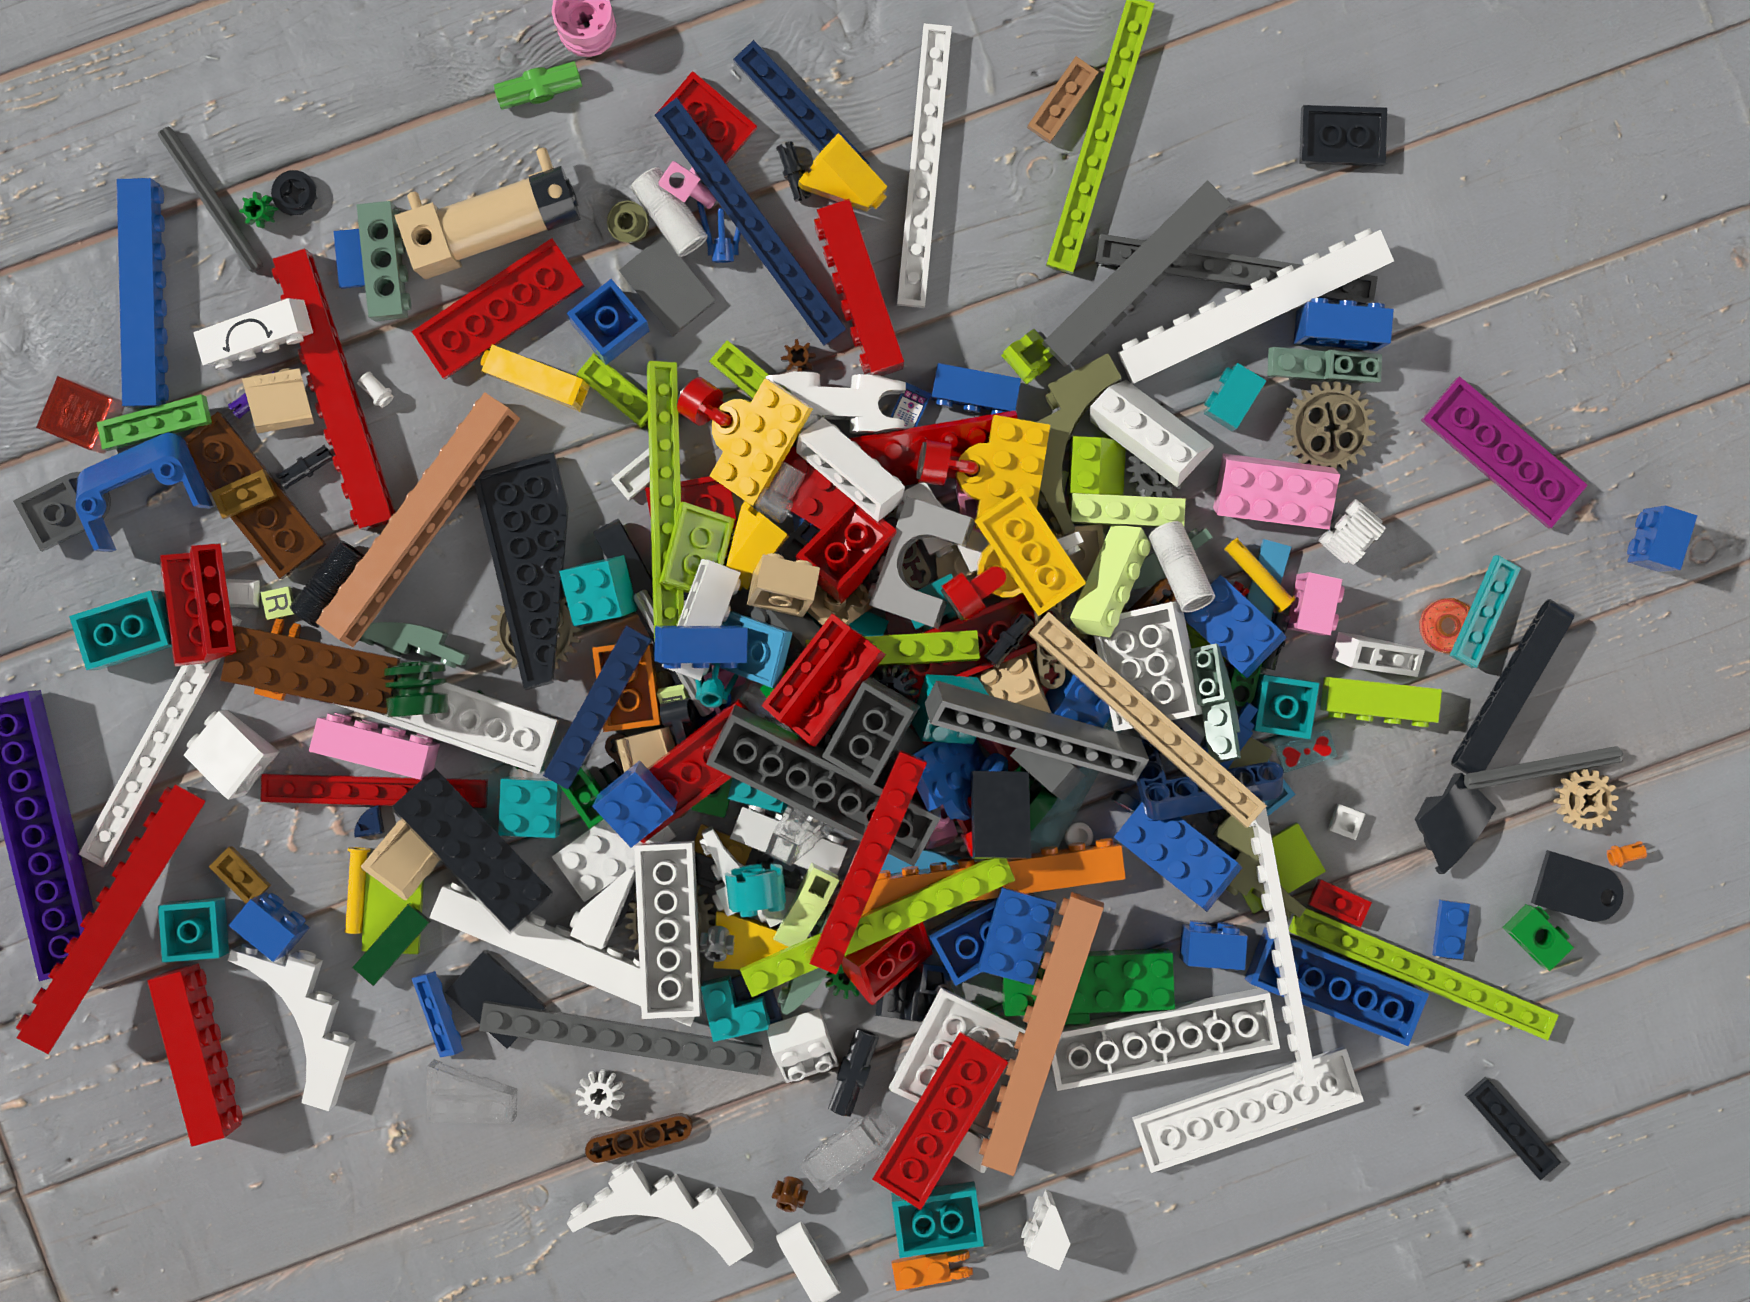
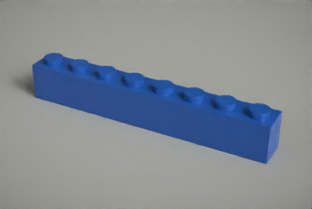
M151 178L117 179L122 406L130 409L156 407L166 404V401L169 399V388L165 384V373L168 372V359L164 356V345L168 342V334L166 328H164L163 318L167 315V304L163 299L166 275L162 271V260H165L166 251L161 237V232L165 230L164 217L161 215L164 191L160 184Z

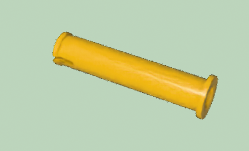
M1238 537L1224 548L1279 608L1277 610L1279 613L1296 599L1295 596H1290L1243 545Z
M348 848L350 864L345 933L360 934L363 931L366 871L362 869L361 865L366 861L367 853L371 850L370 848Z

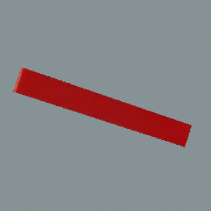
M261 774L260 802L393 806L421 780L412 777ZM445 778L473 808H487L488 779Z

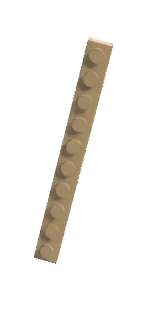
M1048 612L1029 633L1035 641L1245 828H1248L1266 808L1267 805L1052 614Z

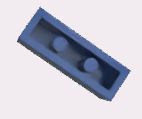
M938 363L931 400H935L937 406L952 408L953 404L964 406V411L980 413L981 409L992 411L991 414L1015 411L1021 378Z
M655 626L654 661L663 663V668L668 669L681 668V663H692V668H709V663H720V668H737L738 663H747L748 628L742 626Z

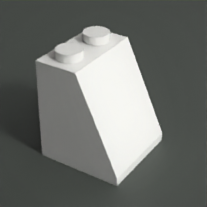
M228 710L214 711L204 722L206 727L201 734L197 733L189 740L186 745L189 749L184 756L228 800L245 796L280 751Z

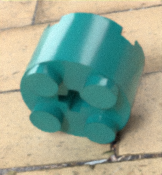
M762 864L732 869L731 874L726 872L725 880L729 909L732 912H740L741 917L756 916L758 910L768 909L769 912L784 910L786 894L782 866L770 864L771 869L762 868Z

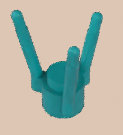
M714 663L711 678H708L703 684L702 679L700 681L695 679L697 689L695 698L700 700L702 705L709 708H716L721 704L727 703L728 695L739 677L737 674H734L726 688H724L722 681L718 679L720 663Z

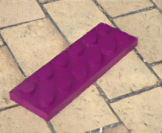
M1460 376L1451 383L1421 419L1425 425L1548 529L1555 525L1588 486Z

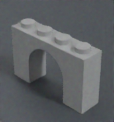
M906 496L905 502L899 504L896 518H899L895 528L897 533L889 543L887 555L882 556L878 564L877 571L880 575L877 584L873 583L870 588L868 599L871 601L869 605L939 629L947 601L918 592L907 583L902 570L904 555L912 544L923 538H938L966 548L975 522L969 516Z

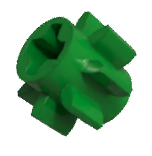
M254 191L252 194L253 198H242L245 203L243 209H240L239 212L244 213L247 217L245 220L246 224L253 225L256 222L258 228H265V222H275L273 218L274 211H277L278 208L273 207L270 203L272 201L271 196L265 195L262 197L261 193Z

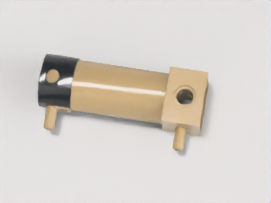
M543 147L536 151L542 171L528 175V179L440 209L433 202L422 206L419 194L417 192L409 193L407 197L411 210L394 216L413 270L426 280L461 268V259L581 220L574 189L570 179H567L562 166L553 168L548 151Z

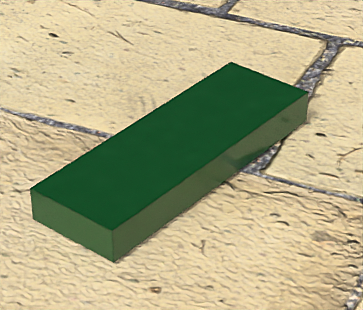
M411 903L407 904L352 968L372 986L376 985L431 921Z

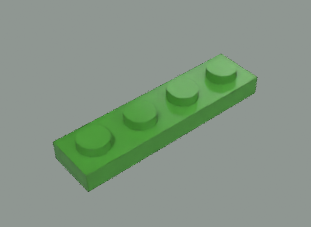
M200 394L97 422L102 450L110 451L148 441L164 433H178L208 425L212 421L207 397Z

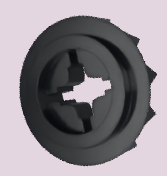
M289 170L283 172L273 182L271 189L272 200L280 211L290 216L303 215V213L312 209L315 200L318 199L316 195L317 186L311 177L302 171ZM292 184L296 189L303 190L298 195V203L292 197H286L292 193Z

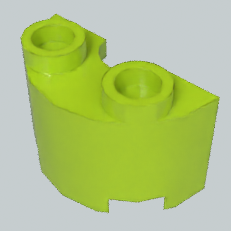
M1035 329L1029 331L1020 340L1010 344L1001 355L1027 385L1051 366L1049 360L1053 357L1042 344L1044 339Z

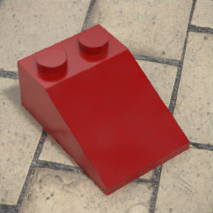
M851 500L796 555V559L812 563V566L819 567L817 585L842 604L863 582L892 538L896 535L897 530L883 518L877 522Z

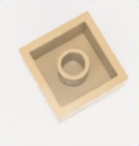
M763 554L752 575L747 605L803 618L814 601L820 568L812 566V563L804 560L794 562L785 560L779 554Z
M1027 653L1000 664L998 668L992 667L975 675L989 696L1051 713L1042 685L1039 682L1038 674Z

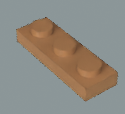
M1075 56L1027 128L1050 144L1099 72Z

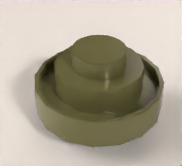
M627 200L618 202L608 213V230L620 242L630 244L638 242L645 237L649 230L650 221L648 213L636 202Z

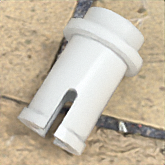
M371 372L365 373L358 380L357 385L374 400L375 406L379 405L383 408L393 400L392 390L385 388Z

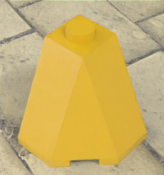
M839 133L815 158L810 167L812 171L810 173L806 171L798 182V186L802 190L837 202L850 199L852 207L866 212L871 207L877 209L887 198L884 193L888 186Z
M746 501L741 505L726 565L730 569L741 572L738 578L741 580L739 591L743 587L750 591L752 575L762 555L775 554L790 537Z

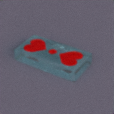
M1328 729L1311 734V739L1298 738L1274 746L1280 766L1283 768V773L1338 757L1330 730Z

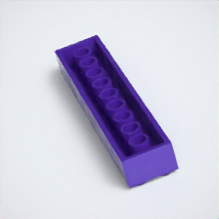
M34 690L0 697V822L38 980L43 981L51 979L48 975L57 962L63 964L68 953L64 952L73 936L79 938L84 928L80 924L89 911L95 912L82 858L79 855L78 841L41 690Z

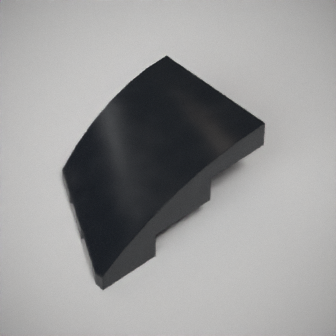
M1463 773L1453 774L1442 796L1426 797L1415 818L1419 831L1423 834L1427 850L1432 851L1438 864L1435 867L1438 874H1445L1459 861L1480 836L1496 810V807L1479 789H1467L1464 785L1465 775Z
M918 964V967L877 1001L875 1016L923 1022L941 988L954 993L950 986V976L946 967Z

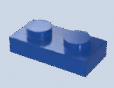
M1439 899L1432 955L1463 960L1470 909L1469 903Z

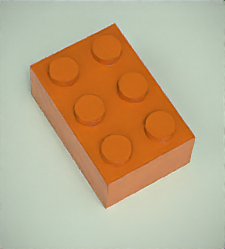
M652 641L604 725L603 732L663 724L660 716L661 704L657 697L658 684ZM615 645L592 648L596 679Z

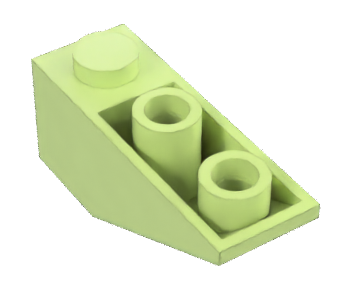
M811 863L773 939L788 947L806 940L827 906L839 882L838 876Z

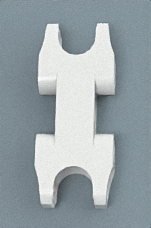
M793 371L786 374L766 376V379L772 380L813 408L800 432L806 430L822 417L830 420H850L849 432L857 435H872L904 429V420L883 415L879 410L878 401L885 395L905 393L906 382L885 378L880 375L859 374L851 376V388L820 387V374L814 372Z

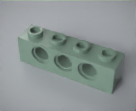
M391 201L356 204L368 317L375 322L408 318V310H411L412 305L410 294L405 291V282H408L409 277L407 266L402 263V254H405L406 249L403 239L399 235V227L394 216L400 214L401 210L397 209ZM382 227H388V235L384 239H377V231ZM385 255H390L391 263L389 266L381 268L380 259ZM388 283H393V293L384 296L382 292L383 287Z

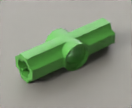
M575 61L549 69L545 67L533 68L524 72L521 77L494 84L495 94L501 110L528 102L531 104L544 103L553 99L556 94L583 87Z

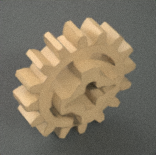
M1582 769L1579 771V775L1577 772H1569L1570 780L1561 778L1560 781L1564 785L1563 788H1555V791L1560 794V798H1556L1553 801L1554 803L1561 804V807L1556 811L1557 814H1566L1563 821L1568 824L1573 822V827L1580 829L1583 825L1584 829L1592 830L1593 824L1599 828L1603 827L1601 820L1610 821L1612 818L1608 812L1610 810L1617 811V808L1612 805V801L1619 798L1618 796L1611 795V791L1616 788L1615 785H1607L1609 777L1604 775L1599 777V771L1591 770L1589 773L1588 769ZM1583 781H1591V784L1588 783L1585 787L1578 785V783ZM1585 794L1587 795L1586 799L1589 801L1588 804H1584L1586 802L1583 798ZM1587 812L1594 814L1593 816L1588 818L1580 817L1581 815L1584 816Z

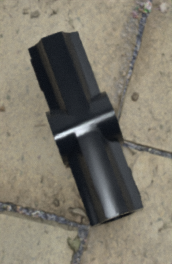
M856 1028L847 1056L843 1057L836 1077L838 1081L828 1106L829 1110L841 1116L851 1117L860 1089L864 1088L870 1072L871 1065L869 1064L879 1040L878 1035L865 1029Z

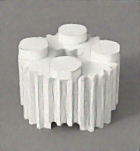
M1357 499L1349 504L1344 516L1339 513L1331 521L1330 528L1332 530L1328 529L1319 539V542L1344 564L1351 563L1354 565L1358 562L1374 539L1377 541L1386 529L1381 524L1382 520Z

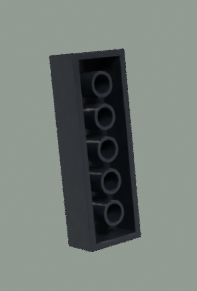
M436 768L392 806L393 812L509 934L517 929L552 896L553 891Z

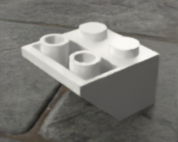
M820 1009L769 1026L767 1034L771 1051L786 1083L800 1081L804 1077L819 1072H826L831 1068L839 1066Z
M1045 1189L1043 1196L1037 1197L1033 1206L1034 1217L1031 1223L1026 1222L1021 1237L1024 1238L1023 1245L1025 1246L1027 1257L1059 1270L1070 1247V1241L1052 1194Z

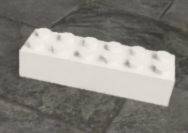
M695 841L637 843L634 849L642 1019L700 1016L702 1012V999L700 988Z

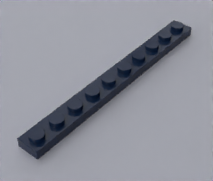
M676 97L658 111L655 117L823 346L847 330L680 100Z

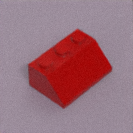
M921 922L844 956L841 965L845 974L868 1003L874 1005L918 967V964H921L932 955L933 952L924 924Z

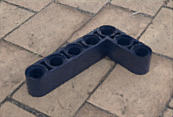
M1141 739L1149 760L1136 782L1145 813L1150 819L1165 820L1224 809L1189 777L1166 780L1158 749L1147 739ZM1263 762L1226 769L1261 801L1278 798L1283 792V768L1278 763Z

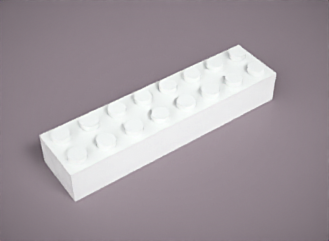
M1262 988L1178 1003L1175 1004V1010L1136 1011L1090 1020V1024L1064 1025L1051 1064L1056 1090L1071 1089L1280 1049L1270 993Z

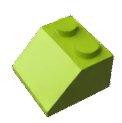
M1073 436L1070 439L1067 495L1079 493L1123 496L1126 448L1113 439Z

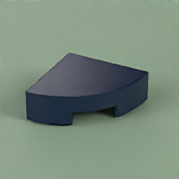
M380 805L367 809L361 815L355 826V838L385 832Z

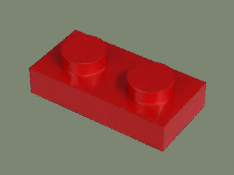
M1318 878L1307 904L1361 928L1372 902Z

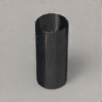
M339 540L338 545L332 549L331 554L318 567L319 569L313 574L306 587H303V590L294 599L295 601L289 605L290 610L316 628L320 627L316 621L321 616L323 609L330 604L338 593L339 587L346 582L354 571L356 564L365 556L343 540Z

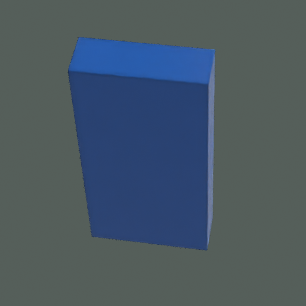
M359 229L333 231L339 288L365 287Z

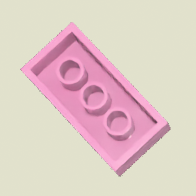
M1223 453L1213 508L1219 516L1330 530L1340 474L1333 467Z
M337 712L335 714L328 713L327 717L317 718L309 748L310 752L420 780L434 769L440 743L433 742L432 737L417 733V735L411 734V736L405 735V729L392 726L381 729L378 728L379 723L362 719V721L355 720L354 722L351 721L352 716Z

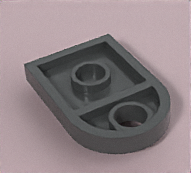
M80 472L64 475L13 500L39 550L42 552L85 531L75 507L77 479ZM109 492L103 494V497L106 501V510L102 516L103 520L107 516L111 506V497Z

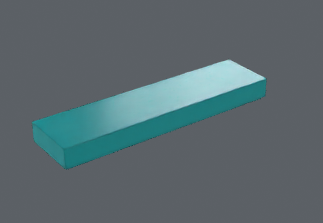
M1500 555L1493 556L1449 656L1470 668L1478 667L1521 567Z

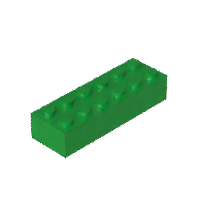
M1168 948L1089 951L1068 1014L1175 1010L1173 953ZM1045 953L1042 954L1036 979H1043L1046 969L1041 968ZM1002 977L1003 1012L1005 1016H1024L1027 1006H1034L1037 997L1032 995L1034 985Z

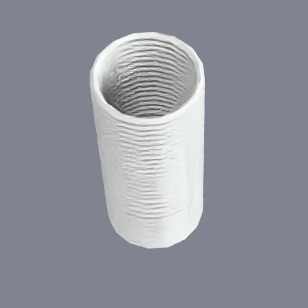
M655 167L639 176L632 183L630 189L634 192V195L639 199V202L644 206L660 231H662V234L667 238V241L672 245L678 256L683 257L701 246L708 238V235L688 207H686V204L659 186L658 182L664 173L659 167Z
M1172 521L1154 529L1149 535V540L1181 611L1193 612L1209 605L1214 600L1215 594L1183 524L1179 521Z

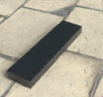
M1484 1077L1465 1094L1466 1098L1537 1179L1541 1181L1561 1163L1488 1078Z

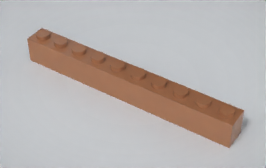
M483 393L481 398L474 403L472 410L464 421L457 426L455 433L448 443L441 448L439 455L431 466L424 471L422 478L415 488L408 493L404 503L391 516L389 523L382 533L375 538L363 559L356 564L352 574L339 587L338 593L330 604L323 609L321 616L316 621L317 624L351 647L356 645L519 422L520 418L513 411L487 393Z
M1071 892L1069 899L1063 898L1058 913L1063 915L1060 926L1054 925L1050 941L1054 942L1051 953L1045 952L1041 968L1046 970L1042 980L1036 979L1032 995L1037 997L1034 1006H1027L1023 1021L1028 1024L1025 1033L1020 1031L1018 1033L1014 1048L1019 1049L1016 1060L1012 1058L1009 1060L1005 1075L1010 1076L1007 1086L1001 1084L996 1100L1001 1102L998 1113L992 1111L988 1123V1128L992 1129L989 1139L983 1138L979 1154L983 1155L981 1163L983 1166L1011 1176L1015 1174L1104 909L1103 902Z

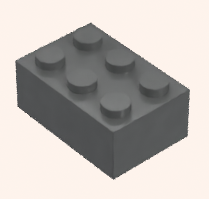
M871 677L862 682L822 757L868 785H875L881 779L920 705Z

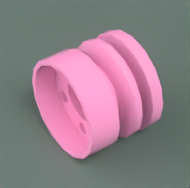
M553 0L552 16L560 40L568 51L577 56L592 57L600 55L610 48L616 37L617 29L610 0ZM587 22L590 26L585 28L583 23Z

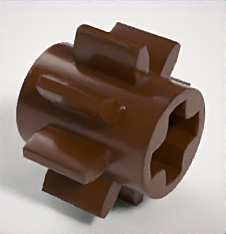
M795 339V346L791 348L788 345L784 346L788 354L787 356H782L781 361H789L788 373L793 368L798 370V372H802V369L805 367L810 370L813 369L809 359L816 358V354H808L809 342L801 346L798 339ZM794 352L796 354L803 352L805 361L803 363L801 361L793 363L794 358L792 354Z
M791 1176L785 1177L783 1182L777 1181L772 1198L777 1199L776 1206L785 1212H795L797 1207L803 1208L809 1192L803 1189V1181Z

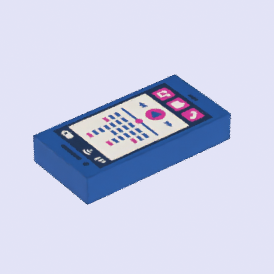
M906 382L905 393H901L890 418L904 420V429L917 427L932 394Z

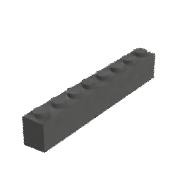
M1207 180L1043 341L1044 347L1064 367L1070 363L1075 367L1086 356L1083 350L1090 343L1095 347L1107 335L1103 330L1110 323L1115 327L1127 316L1124 310L1131 303L1136 307L1147 296L1144 290L1151 283L1156 287L1168 275L1164 270L1170 264H1173L1175 267L1178 266L1188 256L1185 250L1192 243L1197 247L1208 236L1205 230L1212 223L1217 227L1229 216L1226 212L1231 206L1229 201Z
M936 681L925 702L930 724L1136 781L1149 760L1143 743L1139 738L941 681Z

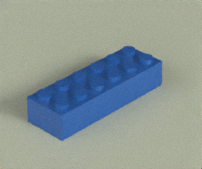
M1264 927L1244 979L1254 986L1284 997V995H1280L1277 986V978H1281L1279 967L1274 966L1272 959V950H1276L1274 939L1269 938L1267 927ZM1290 937L1302 1005L1409 1046L1429 993L1421 988Z

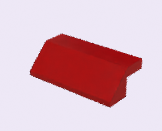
M221 543L191 546L190 553L160 555L159 560L174 667L204 664L236 653Z
M832 613L761 706L778 721L792 728L810 745L816 747L856 695L862 682L869 678L886 654Z

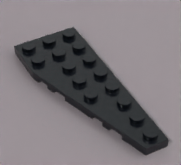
M554 452L482 471L474 482L520 676L525 690L554 683L562 580L559 571L564 568L569 511Z

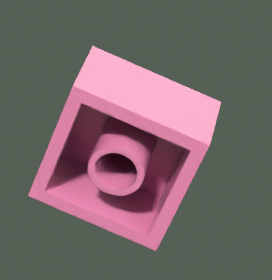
M1310 572L1297 574L1292 595L1296 599L1290 605L1288 616L1291 619L1287 629L1318 636L1331 635V632L1336 630L1339 615L1335 614L1337 603H1341L1345 589L1344 586H1341L1342 579Z

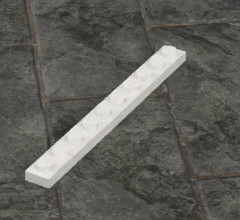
M926 23L923 26L897 306L925 308L952 26Z
M231 615L232 625L239 626L242 620ZM221 658L204 664L181 666L79 855L103 868L109 865Z
M1265 808L1249 826H1253L1255 836L1251 838V845L1254 855L1258 854L1260 866H1256L1259 883L1264 884L1265 894H1261L1263 908L1265 911H1269L1270 922L1266 924L1269 938L1274 939L1276 950H1272V959L1274 966L1279 967L1281 978H1277V986L1280 995H1284L1286 1006L1282 1007V1013L1285 1023L1290 1025L1291 1034L1287 1035L1290 1051L1295 1052L1296 1062L1292 1063L1293 1072L1296 1080L1300 1079V1082L1305 1087L1317 1085Z

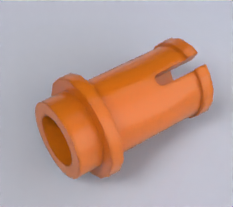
M1641 841L1622 847L1614 845L1610 850H1607L1609 863L1617 867H1622L1624 863L1647 857L1646 848Z

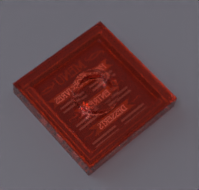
M57 376L36 428L85 449L92 450L99 434L97 422L104 421L113 399Z

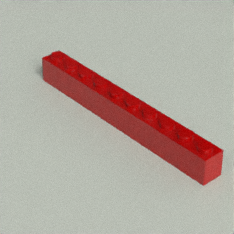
M304 248L273 258L275 268H272V274L278 285L281 284L284 293L280 296L281 301L287 298L304 300L313 333L303 336L304 341L300 342L301 348L298 349V355L302 364L307 365L310 374L306 376L310 390L312 392L315 391L318 399L315 407L321 419L324 418L327 429H324V435L329 446H333L335 456L332 459L337 472H341L344 483H341L343 494L346 499H350L353 508L350 510L352 522L362 530H369L388 524L391 516L396 512L313 255Z
M177 784L172 789L168 786L158 800L163 803L157 813L151 811L143 824L147 828L142 838L136 836L127 850L132 853L126 863L119 862L111 875L116 878L110 888L104 886L96 899L100 903L95 913L89 911L80 924L84 928L79 938L72 937L64 952L68 953L63 964L57 962L48 975L49 978L53 979L47 989L41 987L33 999L32 1003L36 1005L31 1015L25 1013L15 1029L20 1031L16 1037L17 1039L46 1054H49L206 802Z

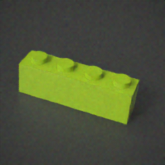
M1324 677L1320 710L1329 711L1328 717L1345 718L1346 713L1356 714V720L1373 721L1374 716L1384 717V723L1401 724V719L1412 720L1411 726L1429 727V722L1439 723L1442 689Z

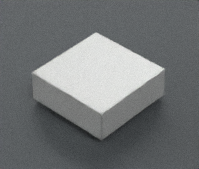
M1337 804L1327 830L1356 840L1365 814Z

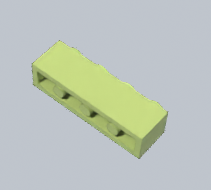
M1072 493L1069 495L1068 513L1073 524H1102L1109 526L1113 524L1157 528L1172 521H1179L1184 526L1186 499Z
M1111 525L1070 617L1081 634L1110 638L1114 628L1118 625L1120 614L1125 603L1129 600L1130 591L1135 580L1140 575L1141 566L1151 548V543L1142 528Z

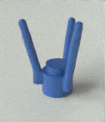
M697 201L703 230L708 235L706 239L708 256H712V262L715 263L734 262V255H739L740 231L736 227L733 244H731V238H725L724 210L719 208V238H715L713 244L704 206Z

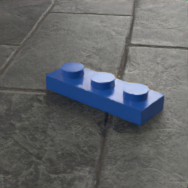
M433 971L411 978L439 1057L451 1056L464 1051L460 1033L454 1025L451 1008L445 1000L442 983L437 977L436 972Z

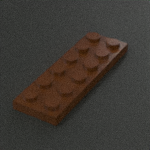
M217 411L211 416V424L197 427L184 440L203 483L209 492H213L262 469L266 470L277 497L230 518L277 577L283 579L324 547L326 543L223 414Z
M233 625L236 653L225 656L220 681L387 714L386 699L393 696L394 689L386 688L385 683L396 682L397 675L384 676V669L400 664L401 658Z

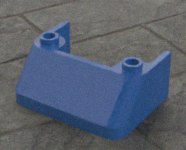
M164 433L87 467L80 472L77 479L75 507L94 551L113 552L117 550L102 518L106 510V501L103 494L152 472L156 479L165 485H175L183 482L194 507L206 509L214 507L187 444L180 435Z

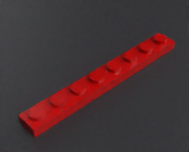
M899 750L809 964L837 974L925 769L926 760Z

